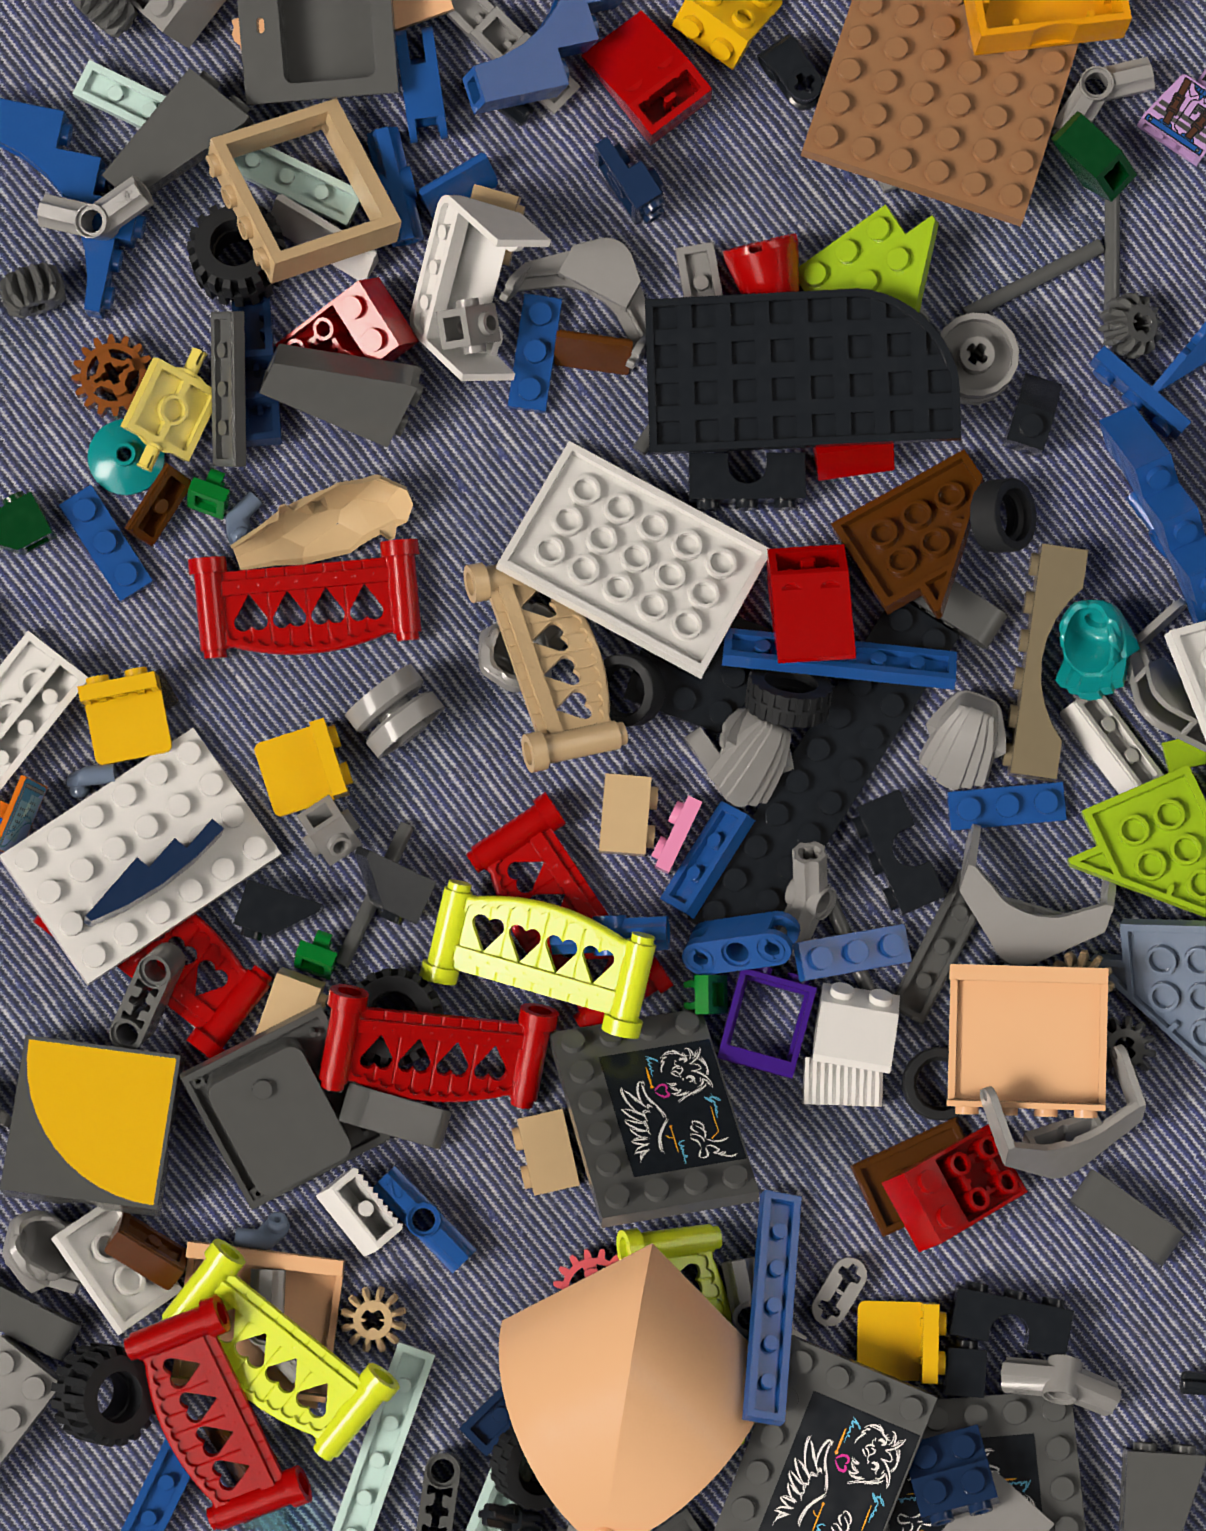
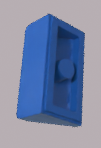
M481 152L419 189L420 200L432 220H434L437 204L442 196L462 195L470 198L474 184L491 189L497 187L498 179L485 152Z

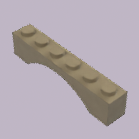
M1042 543L1038 548V553H1031L1028 575L1034 576L1033 590H1026L1023 603V613L1029 614L1027 629L1021 628L1018 640V651L1024 652L1022 667H1015L1012 689L1019 690L1017 705L1010 704L1007 727L1013 728L1011 743H1006V754L1002 755V765L1008 766L1007 776L1047 782L1057 780L1062 740L1052 725L1044 703L1041 685L1042 658L1047 638L1056 618L1067 603L1083 589L1088 550Z

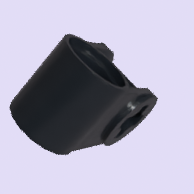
M788 33L757 55L758 62L766 75L778 86L795 109L801 111L810 110L818 104L822 88L821 76L791 34ZM801 84L805 88L811 85V93L808 94L805 90L798 92V85Z

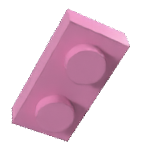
M688 795L685 803L676 802L668 819V822L674 824V827L668 838L660 836L651 857L658 859L655 865L656 869L669 874L702 805V801Z

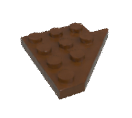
M965 449L831 523L834 534L840 543L844 544L846 552L887 614L922 596L936 618L940 619L943 617L971 530L970 504L973 494L978 486L984 482L983 475Z

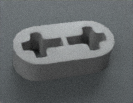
M698 727L685 736L684 739L708 774L720 758V753L703 729Z
M844 1257L839 1259L831 1268L811 1304L813 1317L820 1324L835 1326L847 1315L867 1280V1270L861 1261L853 1257ZM852 1264L856 1265L855 1273L860 1276L857 1283L848 1282L845 1289L841 1291L838 1289V1286L843 1276L838 1273L839 1269L842 1266L849 1268ZM835 1292L839 1293L840 1297L835 1304V1307L840 1310L839 1314L836 1317L829 1315L826 1319L822 1318L823 1310L818 1306L821 1300L828 1302Z

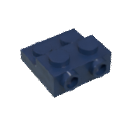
M608 136L594 144V162L633 223L637 225L644 220L646 224H649L660 218L665 213L663 207L666 205V202L662 198L664 194L661 188L664 187V184L657 171L653 167L647 170L642 160L629 168L628 164L631 162L627 153L619 143L613 145Z
M978 1424L921 1440L909 1474L923 1524L931 1522L932 1526L945 1525L953 1522L955 1515L969 1512L970 1516L982 1515L992 1511V1505L1000 1503Z

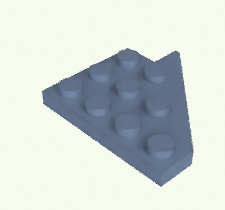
M1123 919L1120 923L1122 955L1094 954L1090 959L1091 962L1097 955L1102 956L1103 960L1098 967H1111L1113 971L1108 977V981L1113 982L1115 987L1206 1070V921Z

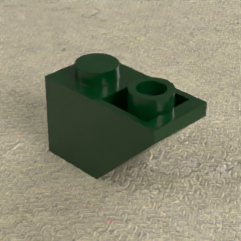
M1078 111L1051 138L1082 186L1110 202L1137 176L1122 150Z
M19 491L2 501L4 506L0 507V549L25 555L57 538L37 498L32 492L24 494L23 491Z

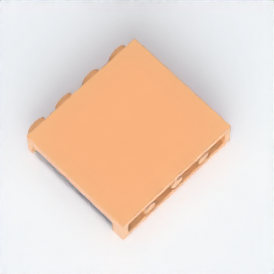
M950 964L947 1106H955V1114H979V1107H983L980 1099V1090L992 1086L997 1093L1004 1116H1018V1108L1034 1109V1116L1058 1117V1110H1074L1075 1118H1097L1098 1111H1106L1109 968Z
M193 1240L187 1242L185 1257L188 1259L184 1285L205 1260L204 1252L211 1243ZM233 1246L242 1254L246 1261L237 1276L249 1286L251 1269L286 1270L284 1314L334 1353L346 1260ZM235 1309L227 1311L231 1324L230 1331L219 1335V1338L225 1342L233 1339ZM266 1334L259 1335L261 1338L266 1339ZM249 1339L237 1342V1352L241 1356H248L252 1365L259 1367L264 1364L265 1353L258 1346L250 1342ZM174 1359L171 1376L172 1382L178 1384V1386L185 1385L200 1363ZM276 1365L267 1368L269 1379L279 1381L280 1387L285 1391L294 1390L295 1383L292 1384ZM328 1384L300 1391L297 1396L299 1403L317 1409L318 1402L325 1403L327 1401Z

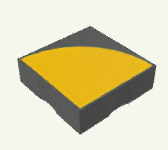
M25 1035L0 1190L4 1196L57 1204L86 1203L98 1206L104 1210L160 1217L169 1165L168 1140L176 1119L182 1082L180 1073L184 1069L181 1055Z

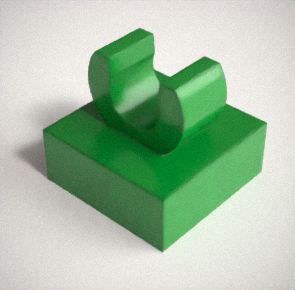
M211 468L206 481L193 477L188 488L187 507L223 520L229 506L230 490L224 488L225 482L223 480L226 473Z
M318 930L313 944L301 940L295 953L294 968L330 980L337 959V953L329 950L333 935Z
M694 975L695 980L684 982V987L695 989V1001L684 1003V1008L695 1010V1014H728L727 975Z

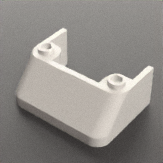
M444 195L437 204L410 312V327L418 340L460 381L514 380L515 373L497 356L498 349L503 340L500 326L501 341L486 343L487 351L464 355L463 347L442 350L436 312L455 309V301L478 297L479 305L492 303L505 251L518 252L524 247H549L551 240L519 212L462 195Z

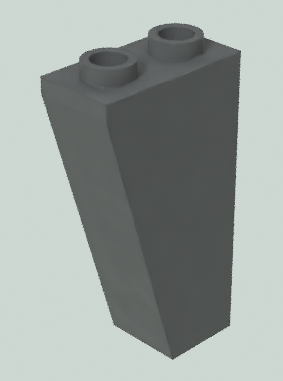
M189 68L102 176L115 188L131 176H137L146 185L150 194L153 195L203 161L205 156L208 155L211 138L251 126L253 121L247 115L250 108L233 94L229 99L217 90L221 84L206 71L202 70L198 75Z
M279 344L265 372L259 393L388 448L394 434L399 437L402 435L409 415L405 414L409 405L413 407L417 405L424 385L419 384L422 368L415 365Z
M1133 1442V1448H1122L1118 1531H1183L1206 1465V1455L1196 1452L1195 1445L1172 1444V1451L1157 1450V1443Z

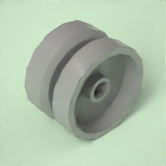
M984 313L965 314L956 317L945 326L940 335L949 348L957 367L960 382V404L980 405L994 400L1006 389L1018 367L1019 347L1014 333L1002 320ZM970 355H975L980 359V362L977 361L976 365H974L968 359Z
M411 664L399 669L375 686L345 714V717L357 732L367 731L379 724L370 733L366 744L378 759L387 756L410 742L445 709L433 691L421 693L409 701L423 684L422 677Z

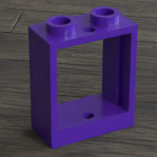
M770 967L739 971L718 1048L717 1059L793 1079L817 988L809 986L810 980L800 982L797 974L788 973L786 979L772 976L773 968ZM747 981L803 996L786 1060L730 1045Z

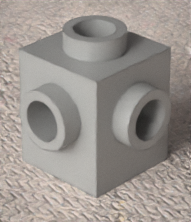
M478 297L455 301V309L436 312L442 350L463 347L464 355L487 351L486 343L501 341L495 303L479 305Z
M327 795L297 815L308 833L302 838L314 857L322 854L330 866L340 859L347 857L358 846H362L361 841L354 832L360 828L359 824L348 808L341 812L330 795Z

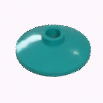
M119 419L106 424L94 435L88 449V465L94 479L107 491L118 495H135L152 486L164 467L165 453L160 452L152 472L138 467L136 464L139 462L146 444L137 435L120 427L123 419ZM127 448L131 450L132 455L128 461H120L118 459V453L121 449Z

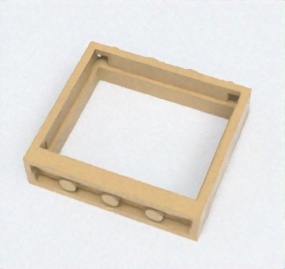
M337 98L210 139L209 152L205 156L210 166L209 174L212 178L217 177L221 185V195L228 209L233 208L237 216V226L241 237L244 240H249L254 249L253 257L256 266H261L271 284L397 242L402 221ZM322 130L370 221L280 250L233 158Z

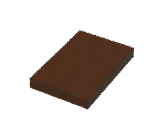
M956 1117L850 1165V1169L882 1237L905 1227L882 1182L965 1137Z

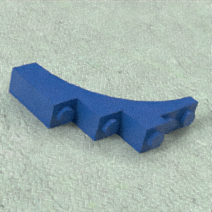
M553 0L546 18L535 34L524 44L499 58L474 65L462 78L473 114L476 115L557 97L569 85V69L566 62L561 60V58L586 53L599 40V25L597 19L591 13L615 9L623 0Z
M0 98V148L30 164L51 182L62 197L92 204L103 197L99 196L100 192H106L109 182L102 176L106 167L102 158L63 150V146L69 147L73 132V125L68 124L69 119L64 111ZM97 213L92 220L95 232L102 226L100 213ZM142 213L122 226L116 236L110 240L101 241L81 236L85 249L87 271L84 310L89 317L104 319L105 310L112 309L115 299V287H111L113 273L120 272L123 262V250H119V246L135 248L136 239L143 238L146 228V216H142Z
M1131 405L1099 420L1106 448L1135 492L1160 540L1185 598L1193 623L1206 621V535L1198 507L1179 483L1170 451L1137 408Z

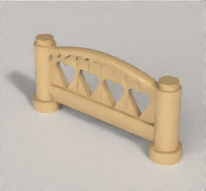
M480 562L466 565L463 575L467 595L472 603L490 599L535 732L523 734L521 739L522 754L529 772L534 773L547 770L549 764L618 750L622 745H627L628 734L624 723H616L614 720L611 721L610 699L605 666L598 643L587 618L553 599L549 603V606L556 612V615L553 617H545L523 610L522 608L539 593L538 591L497 570V564L485 566ZM555 625L561 628L563 632L561 639L566 642L568 648L564 651H558L534 643V641L547 627ZM569 659L574 664L573 673L578 676L579 683L571 685L546 677L545 675L560 660ZM581 693L586 698L584 706L590 710L591 717L583 719L558 711L557 709L571 694Z

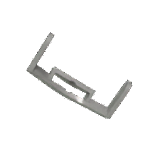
M598 238L573 245L570 251L525 262L512 273L505 284L504 291L501 292L499 299L506 303L518 292L566 287L585 292L600 300L612 310L627 338L633 341L632 355L627 360L625 366L633 370L646 353L645 297L640 286L641 280L631 252L622 242L616 239Z
M1180 598L1135 636L1140 650L1129 656L1127 672L1134 703L1140 714L1159 730L1206 752L1205 738L1180 675L1164 657L1152 661L1146 646L1186 609V602Z
M972 824L965 843L959 891L1002 960L1014 966H1030L1105 933L1114 909L1116 884L1102 880L1100 904L1069 913H1062L1003 896L976 866L981 826Z
M1122 1044L1114 1046L1110 1049V1056L1127 1105L1102 1122L1098 1115L1097 1118L1071 1117L1024 1133L1022 1142H1014L994 1088L989 1086L980 1090L981 1103L1004 1166L1050 1179L1062 1178L1084 1167L1139 1124L1144 1116L1146 1102L1126 1048Z

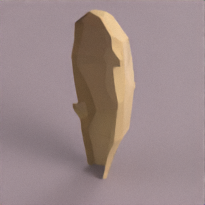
M375 474L363 479L338 482L329 488L305 496L289 505H280L278 511L269 519L230 546L235 553L241 570L280 565H305L351 553L362 544L379 535L384 536L388 540L395 539L396 527L407 523L413 503L406 486L381 475Z

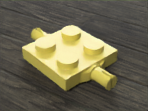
M192 347L184 367H175L160 358H152L120 426L137 435L146 444L141 458L136 464L138 467L152 472L160 452L170 453L183 461H190L212 414V387L207 385L197 375L207 356L205 352Z

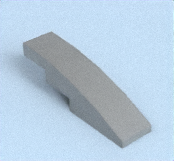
M452 0L455 10L445 14L492 60L524 44L531 37L527 32L524 33L498 6L494 7L488 0ZM569 75V85L557 97L538 102L552 114H555L581 86Z

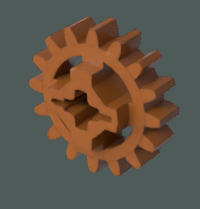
M109 334L106 344H102L96 337L93 339L95 349L91 351L86 347L81 348L86 358L84 361L74 360V366L81 370L80 374L72 375L71 379L76 384H82L75 393L78 398L88 396L84 403L88 410L97 405V414L100 417L104 418L107 411L111 410L114 418L120 419L121 410L126 409L128 411L147 371L146 367L150 365L152 358L150 355L140 357L144 350L140 343L130 348L131 340L128 336H124L121 343H117L114 335ZM111 353H122L132 359L127 358L122 361L113 358ZM98 359L99 365L97 371L94 375L89 377L90 370L95 361ZM113 369L119 374L120 382L117 384H113L108 380L110 378L108 372ZM139 377L137 387L130 394L129 389L132 380ZM108 393L116 396L118 401H107L98 397L97 394Z

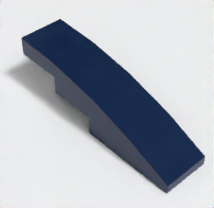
M264 294L259 297L260 303L252 305L251 300L244 301V307H235V303L232 301V311H244L246 448L283 444L280 402L259 393L265 372L275 353L271 298L267 299Z
M211 819L187 848L174 838L150 867L136 857L88 912L84 923L92 927L129 910L163 889L192 866L221 837L224 828Z

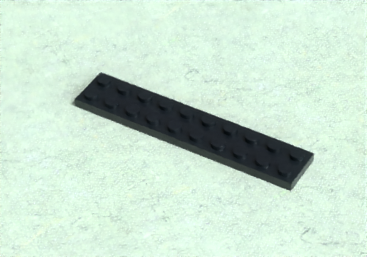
M908 603L890 614H887L884 610L864 642L950 651L960 635ZM841 678L833 690L828 719L826 718V722L823 724L820 723L818 726L809 727L792 754L794 769L781 775L767 804L761 803L752 816L755 822L694 919L688 916L687 920L697 925L709 920L772 911L784 912L788 905L785 901V892L790 881L793 879L792 849L800 842L811 843L816 841L826 846L927 687Z

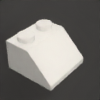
M823 982L815 1020L812 1061L890 1074L899 1018L900 995H894L884 989L865 990L853 988L851 985L843 982L833 984Z

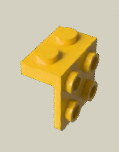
M685 0L671 26L733 70L740 63L752 39L778 12L783 1Z
M137 667L125 670V677L110 680L108 674L86 678L87 685L77 686L80 702L85 705L94 756L98 764H113L164 754L172 749V740L160 679L155 671L148 672L147 667Z
M324 717L309 722V727L259 742L254 748L273 811L279 817L305 810L327 795H330L333 800L350 795L347 785L353 784V779L347 761L340 763L335 748L342 746L335 724L328 726Z
M861 1301L857 1308L856 1361L902 1381L938 1384V1375H945L946 1367L945 1351H939V1335H946V1312H939L940 1304L936 1302Z

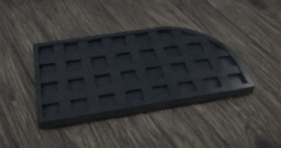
M859 288L645 299L649 449L651 455L962 440L960 382L952 354L935 327L914 308L899 299L877 291Z

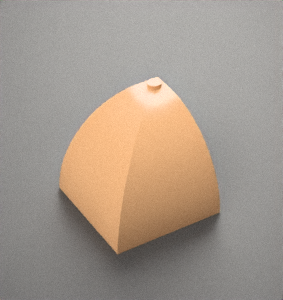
M653 1243L502 1320L499 1335V1370L504 1399L514 1432L540 1485L562 1515L577 1531L652 1530L682 1509L714 1479L738 1450L755 1423L742 1420L748 1340Z

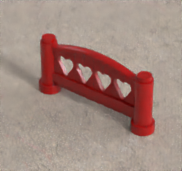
M397 539L380 542L381 558L227 572L226 556L188 559L189 576H194L200 650L204 652V659L226 658L227 650L230 648L276 655L319 654L357 646L392 633L396 634L397 642L420 640L419 632H422L415 562V556L420 555L418 539ZM365 584L383 607V614L378 619H371L366 616L363 620L356 621L351 617L350 611ZM325 588L328 589L345 612L344 619L339 623L331 622L328 619L324 624H316L312 619V613ZM288 591L305 612L306 621L301 626H294L289 623L288 626L279 628L274 624L273 619ZM250 595L266 615L268 623L262 630H256L251 626L247 631H239L235 626V620L247 597Z
M546 792L532 800L534 802L533 806L471 847L472 850L466 853V856L478 873L484 869L488 871L496 896L531 899L534 895L565 894L561 904L562 907L591 919L592 916L609 915L554 832L567 823ZM515 862H544L533 889L528 893L519 891L517 880L512 879L508 874L509 866ZM520 925L512 927L513 934L526 954L540 943L541 936L537 930L530 929L525 931ZM548 938L547 944L556 971H558L572 957L567 958L562 954L552 955L550 938ZM584 953L585 959H608L603 973L614 963L613 955L594 956V953ZM655 955L644 999L656 991L662 994L674 986ZM577 1005L579 1012L574 1014L573 1017L579 1027L603 1023L605 1013Z
M195 913L167 932L164 938L152 942L117 967L132 978L140 960L156 946L169 942L173 937L181 938L184 941L185 947L194 948L197 952V958L193 963L184 966L167 1006L195 1027L186 1040L210 1059L225 1051L223 1047L270 988L269 983L273 978L256 965L251 970L244 968L224 940ZM37 915L33 922L52 936L39 915ZM157 960L159 967L165 971L164 964ZM210 961L214 964L215 971H224L227 974L228 981L223 987L196 996L197 975L200 963ZM149 987L146 990L150 992L153 988Z
M336 984L330 987L327 1004L331 1007L319 1074L320 1086L329 1091H343L344 1085L348 1081H352L376 1091L413 1100L468 1102L509 1096L511 1098V1105L521 1109L533 1108L534 1102L538 1099L550 1032L556 1030L559 1012L556 1009L538 1003L522 1004L518 1022L367 1007L369 993L357 986ZM380 1036H383L392 1056L391 1063L386 1067H379L376 1063L369 1066L362 1065L360 1063L361 1056ZM420 1039L430 1059L429 1067L423 1071H418L413 1066L409 1069H401L398 1066L399 1060ZM456 1043H459L468 1063L467 1070L462 1074H455L452 1070L445 1073L438 1072L436 1069L437 1064ZM496 1047L505 1065V1073L499 1078H494L489 1073L485 1076L475 1075L474 1070L476 1066Z
M216 1294L200 1300L198 1307L131 1332L129 1337L124 1338L123 1343L130 1360H143L145 1364L147 1383L153 1407L172 1451L191 1479L212 1502V1506L206 1509L210 1526L213 1530H226L289 1505L297 1508L312 1502V1490L301 1466L296 1465L282 1471L217 1337L229 1332L231 1324L226 1307L221 1298ZM168 1358H174L200 1364L185 1385L178 1386L172 1382V1372L165 1368L164 1361ZM190 1392L216 1397L203 1418L194 1420L187 1413L189 1406L181 1401L183 1393ZM206 1426L233 1432L218 1453L211 1454L205 1450V1440L198 1436V1428ZM222 1460L249 1465V1467L234 1487H225L220 1481L222 1474L214 1469L213 1464L216 1461Z

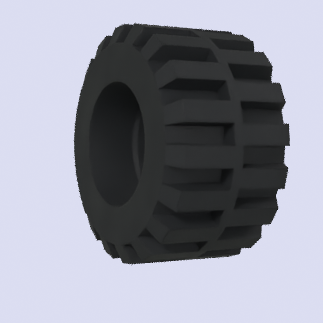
M216 204L208 208L210 215L206 217L201 214L196 219L199 227H191L189 232L191 241H187L189 260L198 285L201 289H205L208 297L213 300L218 296L219 303L228 306L230 301H234L235 307H244V301L251 300L252 305L260 303L259 297L263 294L268 299L274 294L272 286L280 287L284 280L271 284L261 266H256L254 257L249 262L238 266H230L217 260L218 256L225 247L235 242H249V240H244L241 237L237 226V216L233 208L228 209L225 205V207L218 209ZM258 205L280 250L286 249L280 225H277L275 217L270 212L265 214L264 207Z
M382 969L367 975L363 981L358 982L356 985L369 993L367 1007H374L377 1001L384 996L399 994L407 997L414 1004L417 1012L444 1014L439 996L430 983L422 979L418 974L406 969ZM381 1036L363 1054L365 1058L381 1065L388 1066L392 1061L390 1051L384 1038ZM420 1039L399 1060L398 1066L414 1063L427 1055Z
M98 1342L90 1343V1346L82 1345L76 1348L77 1354L69 1353L64 1358L66 1362L65 1367L58 1366L55 1372L59 1376L57 1383L52 1382L51 1391H55V1398L50 1399L51 1407L58 1409V1412L54 1415L57 1423L64 1424L63 1430L69 1435H74L76 1439L104 1446H123L128 1444V1439L134 1441L141 1436L140 1429L147 1430L152 1424L149 1420L150 1415H156L149 1392L143 1360L136 1359L132 1361L124 1347ZM110 1375L113 1383V1396L109 1406L101 1413L97 1402L98 1392L103 1381Z

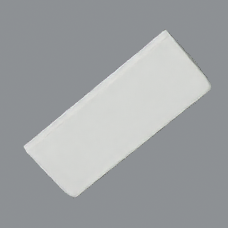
M278 194L275 199L271 214L275 217L277 225H280L283 236L298 245L342 231L283 194ZM371 250L332 263L331 265L356 280H363L369 278L379 259L377 251Z
M1103 695L1102 699L1092 701L1080 699L1079 697L1060 712L1062 719L1118 794L1164 775L1105 695Z

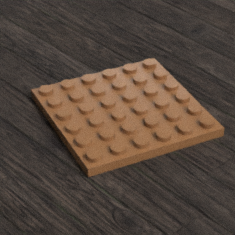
M852 0L801 156L1021 227L1079 43L974 56L964 0Z

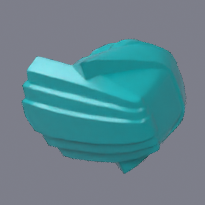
M1101 600L1074 602L1065 612L1059 624V639L1064 660L1055 681L1060 687L1067 689L1070 694L1078 695L1080 699L1090 701L1102 699L1103 695L1113 694L1115 689L1124 687L1129 656L1140 650V647L1132 629L1116 605Z

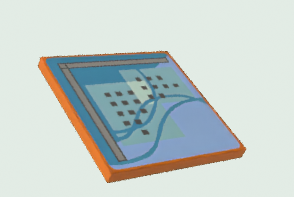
M24 775L20 776L10 803L0 801V818H2L0 824V851L3 853L28 836L48 788Z

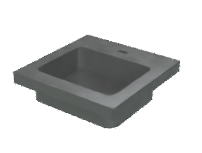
M237 0L246 105L400 93L393 0ZM260 19L264 20L265 30L263 33L259 32Z
M321 1003L180 1073V1078L251 1210L391 1139L390 1135L338 1120L349 1082L358 1083L348 1081L344 1085V1090L337 1092L326 1090L320 1086L319 1074L329 1018Z

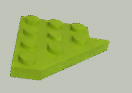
M885 204L800 265L799 284L804 291L856 288L873 290L899 299L917 312H920L939 222L931 215L906 233L890 208Z
M1189 764L1082 810L1081 815L1096 846L1068 858L1067 863L1069 867L1206 918V800Z

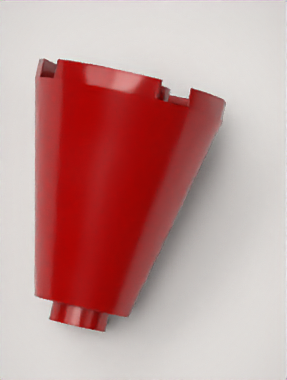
M796 233L770 238L765 241H757L723 251L724 261L741 294L799 291V241Z

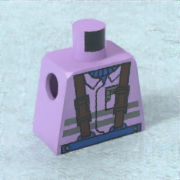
M1206 69L1197 82L1189 76L1182 74L1143 114L1137 124L1139 129L1196 167L1206 153Z

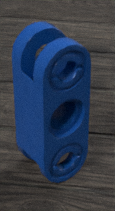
M432 26L421 28L425 57L410 59L406 30L395 31L410 144L418 143V128L436 125L441 139H448Z
M783 911L704 921L698 923L693 928L689 941L683 950L682 960L690 971L699 975L778 966L789 960L793 944L798 940L801 931L800 924L795 917ZM781 925L785 927L787 933L784 934L776 930L774 926Z

